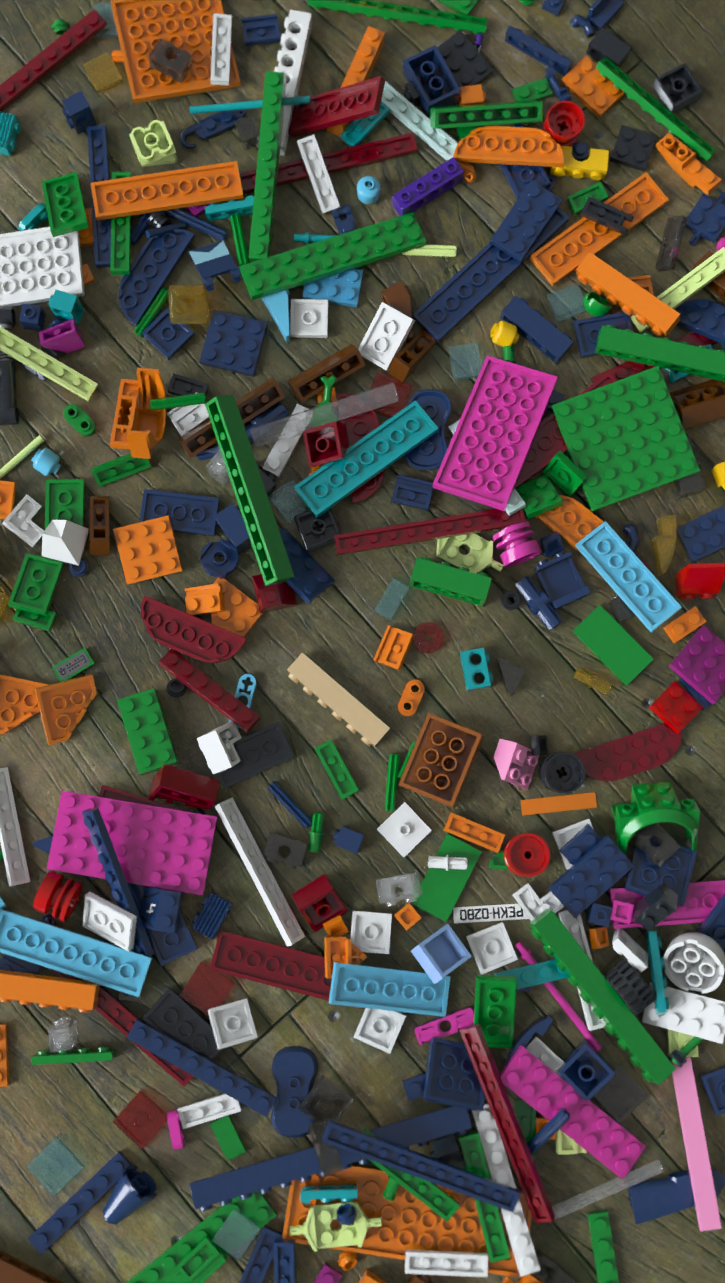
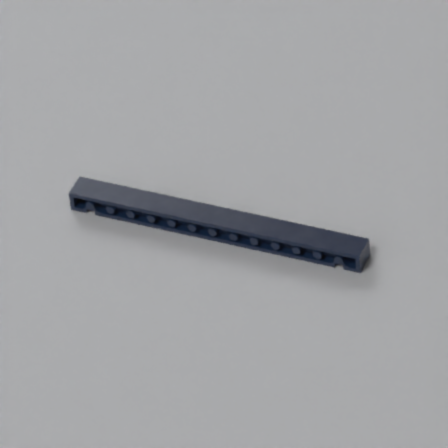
M450 1106L369 1131L378 1138L410 1149L409 1146L417 1144L418 1147H423L430 1144L429 1140L435 1138L438 1140L452 1133H456L457 1136L466 1134L468 1129L472 1128L467 1109ZM324 1143L194 1181L189 1186L194 1208H200V1211L203 1212L212 1209V1204L220 1202L221 1206L233 1202L232 1198L240 1196L241 1200L253 1197L252 1193L259 1190L261 1194L273 1191L272 1187L276 1185L284 1188L292 1185L293 1180L300 1179V1182L311 1180V1175L317 1173L320 1176L331 1174V1169L337 1167L341 1171L351 1168V1163L359 1161V1165L371 1161Z

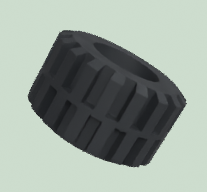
M622 959L604 974L605 979L632 1013L638 1015L656 1000L649 985L626 960Z

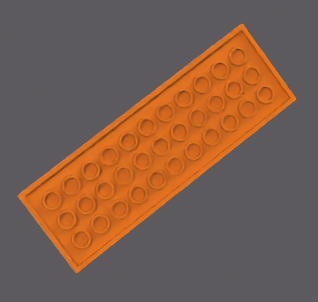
M351 1164V1168L340 1171L339 1167L331 1169V1174L320 1176L317 1173L311 1175V1180L300 1182V1179L293 1180L292 1185H290L282 1239H293L295 1243L310 1245L304 1234L291 1236L290 1226L303 1225L311 1206L345 1203L341 1199H333L331 1202L312 1199L310 1203L305 1204L300 1200L301 1189L304 1186L357 1184L358 1198H354L353 1201L349 1202L358 1201L368 1219L381 1217L382 1227H369L361 1247L351 1245L330 1247V1249L405 1260L406 1249L488 1253L474 1198L440 1185L438 1186L460 1204V1207L448 1222L401 1185L394 1201L385 1199L382 1193L389 1181V1175L380 1168ZM519 1190L521 1193L519 1200L530 1233L532 1214L523 1191ZM498 1207L510 1258L490 1263L488 1255V1273L523 1278L519 1274L501 1209ZM337 1219L332 1220L330 1223L333 1229H339L342 1226Z

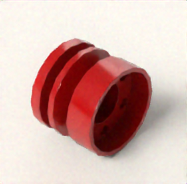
M565 100L557 102L548 111L542 125V130L549 133L557 144L572 147L583 130L585 124L584 112L574 102Z
M51 870L38 889L33 909L47 914L53 907L52 917L57 918L60 915V921L66 922L79 903L83 883L76 882L74 884V880L70 878L63 885L64 875Z

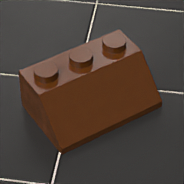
M712 379L670 392L683 429H689L702 423H709L718 418H725V382Z

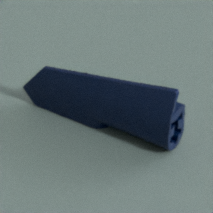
M716 1169L711 1170L717 1199L725 1185V1177ZM689 1170L671 1173L667 1178L627 1184L635 1224L638 1225L695 1206Z

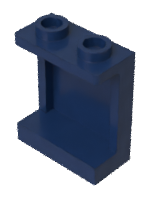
M565 551L560 552L551 561L547 559L537 563L538 566L534 570L554 610L580 600L591 593L588 586L585 587L571 559V552L566 554Z

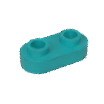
M44 203L36 205L20 222L18 226L19 231L37 229L42 222H45L48 219L46 205Z

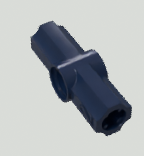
M280 402L264 414L260 413L250 421V424L245 427L250 445L259 438L268 436L276 425L289 416V413Z
M529 576L524 577L515 584L516 589L525 599L529 610L535 616H538L548 631L562 622V619L551 606L549 598L543 591L537 588Z

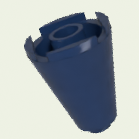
M128 1166L123 1171L103 1209V1217L107 1223L118 1224L157 1196V1193L155 1194L156 1184L147 1172L143 1171L141 1173L137 1171V1166Z

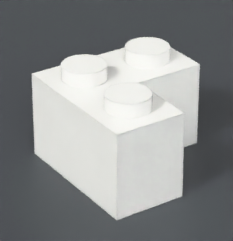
M232 721L197 738L199 747L203 751L207 765L213 774L228 769L241 761L233 745L234 742L241 739L235 723Z

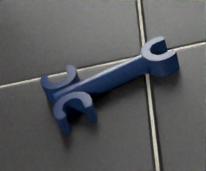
M552 67L545 69L547 75L544 78H547L548 83L550 82L559 100L571 101V94H567V87L561 88L555 77L554 69Z

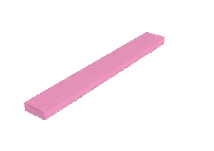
M691 1057L685 1058L687 1062L682 1067L674 1064L671 1059L670 1062L676 1068L672 1076L700 1231L722 1229Z

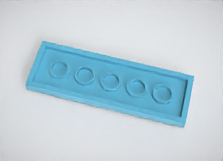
M606 521L576 544V548L651 633L682 608Z
M334 962L329 1004L446 1017L450 976L446 975L434 984L427 973Z

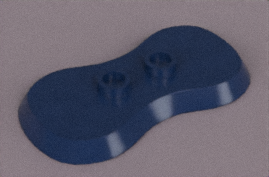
M427 389L416 392L408 404L410 405L416 400L439 428L437 433L405 455V459L410 466L421 470H432L441 466L448 449L445 439V425L452 410L451 400L446 393Z
M299 1046L286 1047L279 1050L272 1061V1073L277 1085V1099L272 1108L271 1122L278 1134L285 1137L298 1138L310 1134L317 1123L318 1115L313 1101L312 1089L318 1073V1061L315 1054L307 1048Z

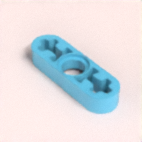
M251 674L242 675L235 693V698L237 699L241 696L248 698V704L246 705L248 708H251L257 685L254 676ZM250 678V681L253 683V685L248 686L247 692H251V694L248 695L244 692L239 693L240 689H242L243 691L245 690V684H243V680L247 681V679Z

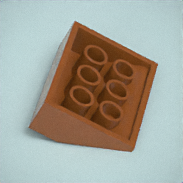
M428 713L399 786L455 809L484 736Z

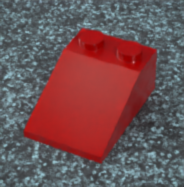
M725 563L688 564L675 575L676 597H682L683 600H694V597H702V600L713 599V596L720 592L725 577Z

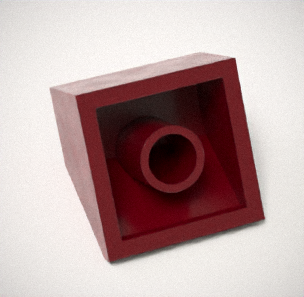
M334 421L303 431L309 468L344 459L349 445L346 424Z
M325 874L291 894L299 911L314 932L323 928V924L348 912Z

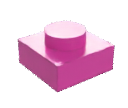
M613 900L610 920L630 924L634 904Z

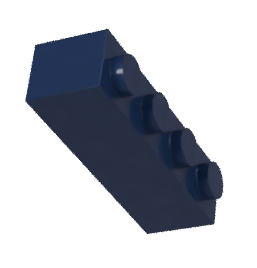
M515 296L501 312V320L514 324L517 327V333L556 364L570 350L573 344L571 337L567 333H562L558 330L555 323L547 321L540 311L532 309L523 298Z

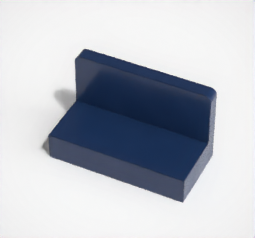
M597 0L589 9L587 19L594 28L600 31L623 7L624 2L621 0Z

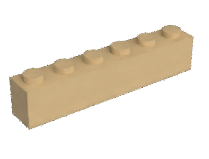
M301 653L287 669L290 673L288 677L296 684L300 682L304 685L303 690L308 695L312 696L314 694L319 698L317 702L325 709L329 707L333 711L332 715L337 720L341 721L343 719L348 723L346 727L352 733L358 732L363 736L361 740L370 747L372 744L375 747L390 730L384 722L304 653Z

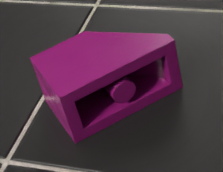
M74 319L39 332L40 342L44 348L70 353L85 347L83 333Z

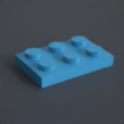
M350 269L306 283L302 298L328 300V304L357 308L363 270Z

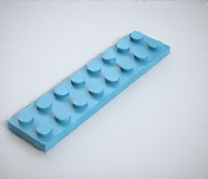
M4 909L0 911L1 953L140 997L153 957H147L131 950L127 951L119 946Z

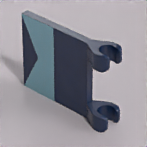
M223 241L189 251V255L207 292L214 290L212 277L230 272L234 283L241 281V272L235 265Z

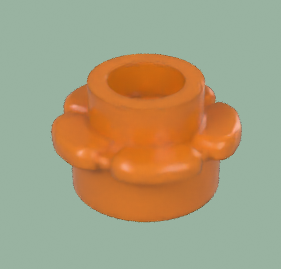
M344 1251L340 1254L338 1263L344 1271L355 1267L357 1264L355 1252Z

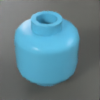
M373 176L362 177L357 184V196L362 203L373 204L380 197V183Z
M48 448L39 449L31 460L34 462L33 468L45 476H49L51 473L56 474L61 467L59 464L60 457Z

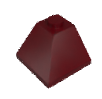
M262 574L252 576L260 613L297 606L294 590L286 582L265 586Z

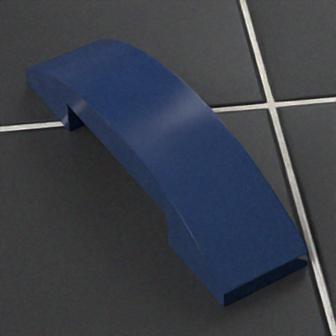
M545 1015L530 1024L514 1042L513 1048L508 1053L505 1066L520 1045L525 1048L535 1032L543 1036L554 1019L549 1015Z

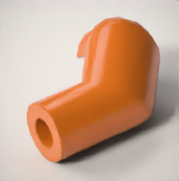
M458 162L464 171L465 180L468 183L474 182L476 173L473 165L466 162Z

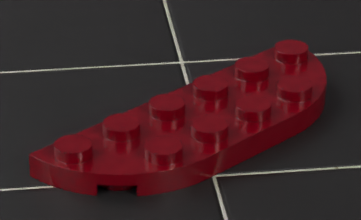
M336 394L340 423L346 424L349 448L379 427V423L373 409L358 397L349 394ZM385 470L352 493L353 504L363 502L375 494L382 484Z
M147 596L143 597L141 617L148 634L158 643L194 659L208 663L226 661L238 654L248 640L245 637Z
M664 723L574 753L573 755L582 761L585 775L598 781H616L656 768L669 761L679 748L682 731L676 734Z

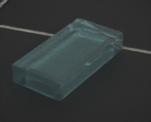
M393 578L374 612L391 621L410 587Z

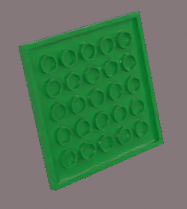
M659 366L551 406L572 463L587 476V479L581 486L591 512L700 472Z

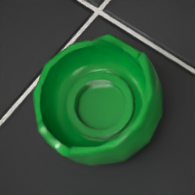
M588 292L583 299L585 310L594 317L604 316L613 306L612 304L608 306V300L602 299L595 292Z

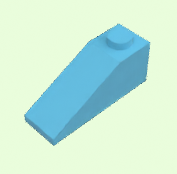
M288 289L262 297L263 302L287 343L290 342L288 298L290 292Z

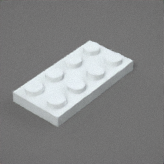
M650 982L649 987L653 991L652 982ZM667 987V989H664L665 997L669 999L667 1013L656 1016L655 1002H652L644 1010L642 1019L644 1023L723 1044L725 1036V1001Z

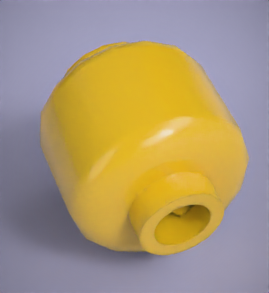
M502 320L493 325L490 337H492L494 344L503 347L516 344L519 334L514 324Z

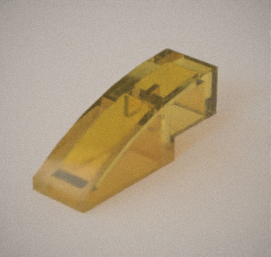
M676 515L662 516L656 521L659 536L652 540L658 577L666 573L672 560L676 543Z

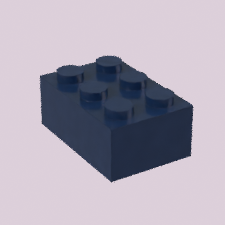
M436 45L403 60V74L408 82L412 81L420 94V105L427 117H430V107L453 106L460 102L461 89Z

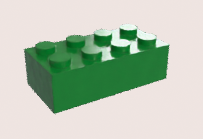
M421 556V558L416 559L410 587L483 607L492 578L483 572L471 573L468 568H453L447 562L440 561V563L432 562L431 558Z
M153 688L118 699L117 703L139 774L145 775L158 771L164 764H179L158 691Z

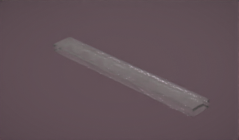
M391 382L251 428L250 431L257 448L303 433V431L340 421L398 402L399 399L395 385Z

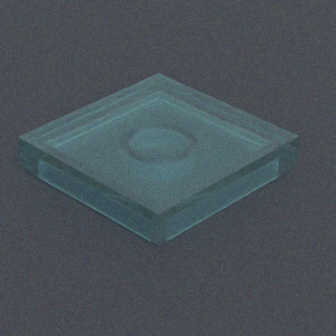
M57 1136L26 1167L54 1197L84 1165Z

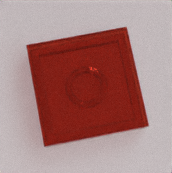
M377 372L366 397L365 405H369L374 412L391 418L403 409L412 385L402 383L397 379Z
M201 961L179 996L209 1016L208 1010L221 1005L234 982L219 972L210 970V966Z
M140 1090L113 1123L142 1150L168 1119L167 1114Z

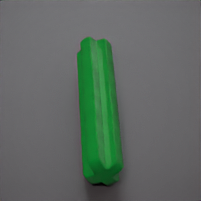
M232 214L230 219L239 266L249 263L240 215Z
M161 289L134 329V333L138 337H143L142 332L153 323L171 296L168 290Z
M205 393L152 399L150 400V407L152 410L205 404L206 395Z
M398 754L389 755L385 797L386 811L395 810L400 757Z

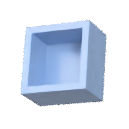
M449 924L443 926L411 950L434 984L472 957Z

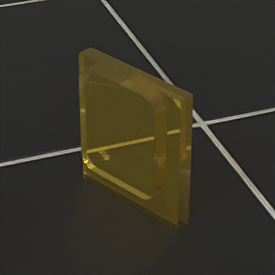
M109 52L82 64L97 93L100 91L105 92L123 81Z

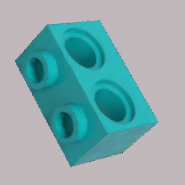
M56 289L54 295H51L49 299V307L55 317L64 321L74 319L79 327L84 313L80 300L76 295Z
M484 648L462 651L460 658L466 690L472 691L489 688L491 682H493L492 671H488L487 664L490 663L488 652H485ZM473 655L478 656L480 664H472L470 657ZM481 674L484 677V682L481 684L476 683L474 675Z

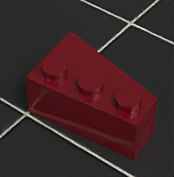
M164 764L152 781L148 800L154 801L155 798L167 799L166 803L173 804L174 800L185 802V806L210 809L216 801L219 781L214 780L210 776H201L190 770L185 771L178 769L174 765Z

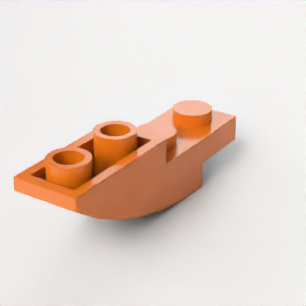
M668 133L656 143V148L666 162L693 189L698 187L709 195L721 184L722 179L695 158L696 153L672 134Z

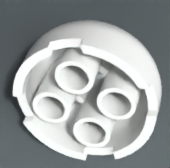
M688 932L677 936L671 941L663 957L664 971L668 978L677 987L687 992L689 990L702 991V994L711 992L720 985L725 974V954L715 940L702 933Z

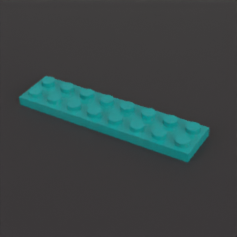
M415 400L349 447L344 459L325 464L294 486V489L318 518L437 433L439 428Z

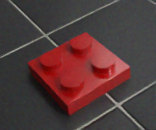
M674 681L649 708L676 734H679L703 707Z

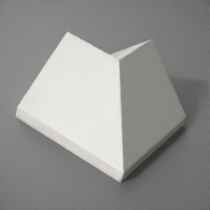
M52 520L43 532L42 557L79 566L89 529L68 520Z

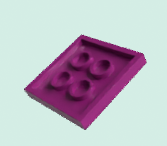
M702 625L670 663L669 667L711 704H714L725 692V643L705 625Z

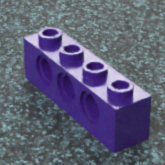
M454 157L392 195L393 208L399 216L411 212L414 213L463 181V169Z

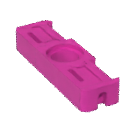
M466 1007L447 1014L446 1017H439L416 1026L414 1031L418 1043L422 1045V1042H428L432 1037L437 1038L439 1036V1038H443L458 1032L457 1029L460 1030L472 1025L474 1013L471 1007ZM443 1020L449 1021L451 1023L450 1030L442 1031L440 1023Z

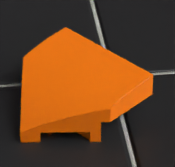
M345 936L324 937L325 978H332L334 962L359 965L367 957Z

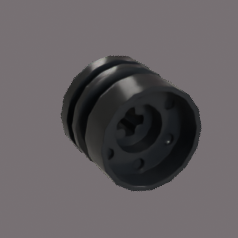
M555 752L547 755L542 760L539 766V778L545 788L550 791L568 794L575 792L581 787L585 780V768L582 761L572 753ZM561 769V771L564 772V774L559 775L558 773H556V770Z

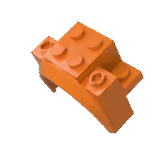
M137 367L136 374L138 380L121 379L110 447L129 449L133 458L151 459L152 449L160 443L164 435L166 409L152 410L150 400L166 398V394L158 369Z

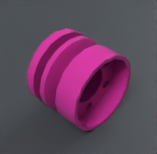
M530 522L510 525L492 537L495 543L500 542L496 545L497 549L506 548V551L500 555L505 568L521 564L541 554L542 551L538 541L527 540L534 534L532 530L527 531L531 528Z

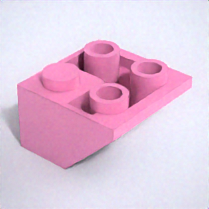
M499 739L494 760L501 779L528 790L539 756H533L532 750L523 745Z

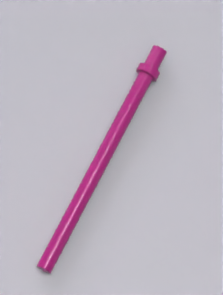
M521 941L514 945L521 953L520 957L525 959L529 965L537 963L531 955V950H527ZM552 981L544 983L587 1041L599 1051L602 1046Z

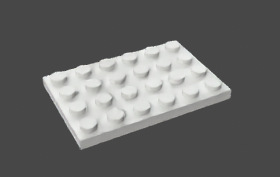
M50 227L0 234V308L49 301L50 296L54 295L56 289L76 295L77 297L85 296L79 230L57 237L52 236Z

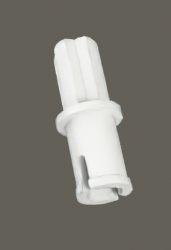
M429 855L428 868H443L448 871V869L466 870L468 866L467 858L449 857V855H446V857Z

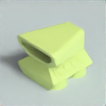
M153 120L149 126L145 128L136 127L129 134L142 167L179 162L164 121Z

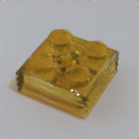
M169 286L168 297L172 324L208 323L209 310L205 286Z

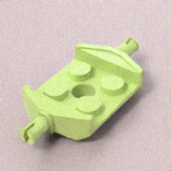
M474 533L435 539L437 540L436 556L457 567L468 568L471 573L477 574V572H482L490 566L501 572L504 566L492 558V540L488 541ZM463 545L468 546L470 552L466 555L459 552V548Z
M358 1201L314 1205L310 1207L303 1225L290 1226L291 1236L298 1234L306 1235L314 1252L320 1248L351 1245L361 1247L369 1227H382L381 1217L368 1219ZM345 1203L354 1206L357 1210L354 1225H342L339 1229H333L330 1223L332 1220L337 1219V1209Z

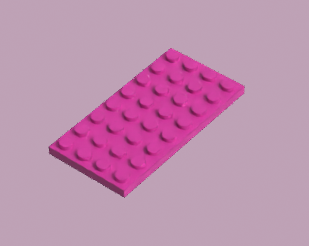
M487 355L433 482V488L505 511L558 377Z
M62 791L47 869L106 879L103 865L98 860V852L91 842V834L84 823L82 813L89 808H99L127 883L204 895L217 823L216 816Z

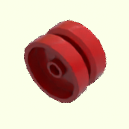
M524 833L514 836L507 842L504 847L503 859L510 872L517 876L533 877L546 869L550 861V851L543 838L536 834ZM529 852L530 857L525 858L524 853Z

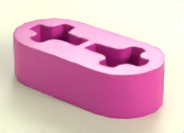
M178 1109L168 1111L167 1119L172 1147L174 1150L185 1148V1140Z

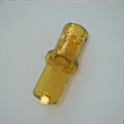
M577 668L572 678L588 685V688L592 687L604 694H608L611 689L610 683L596 677V674L591 675L580 668Z

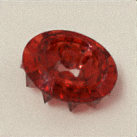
M430 622L419 625L413 634L415 646L420 651L426 653L437 651L442 646L444 640L441 628ZM424 631L428 635L435 634L431 639L433 645L428 641L421 642L425 638Z

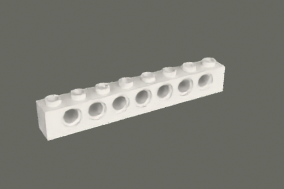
M290 10L289 17L285 18L284 28L286 32L285 34L282 33L281 45L283 46L282 50L278 51L277 56L279 65L278 67L275 66L274 72H284L286 81L289 82L286 83L285 98L295 97L298 94L312 27L311 13ZM294 105L284 106L280 147L281 156H285Z

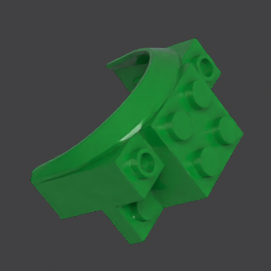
M671 782L632 785L631 803L611 805V812L615 821L614 842L624 855H626L630 838L638 830L660 822H672L684 826L685 837L689 838L691 842V850L697 849L700 810L695 799H677Z

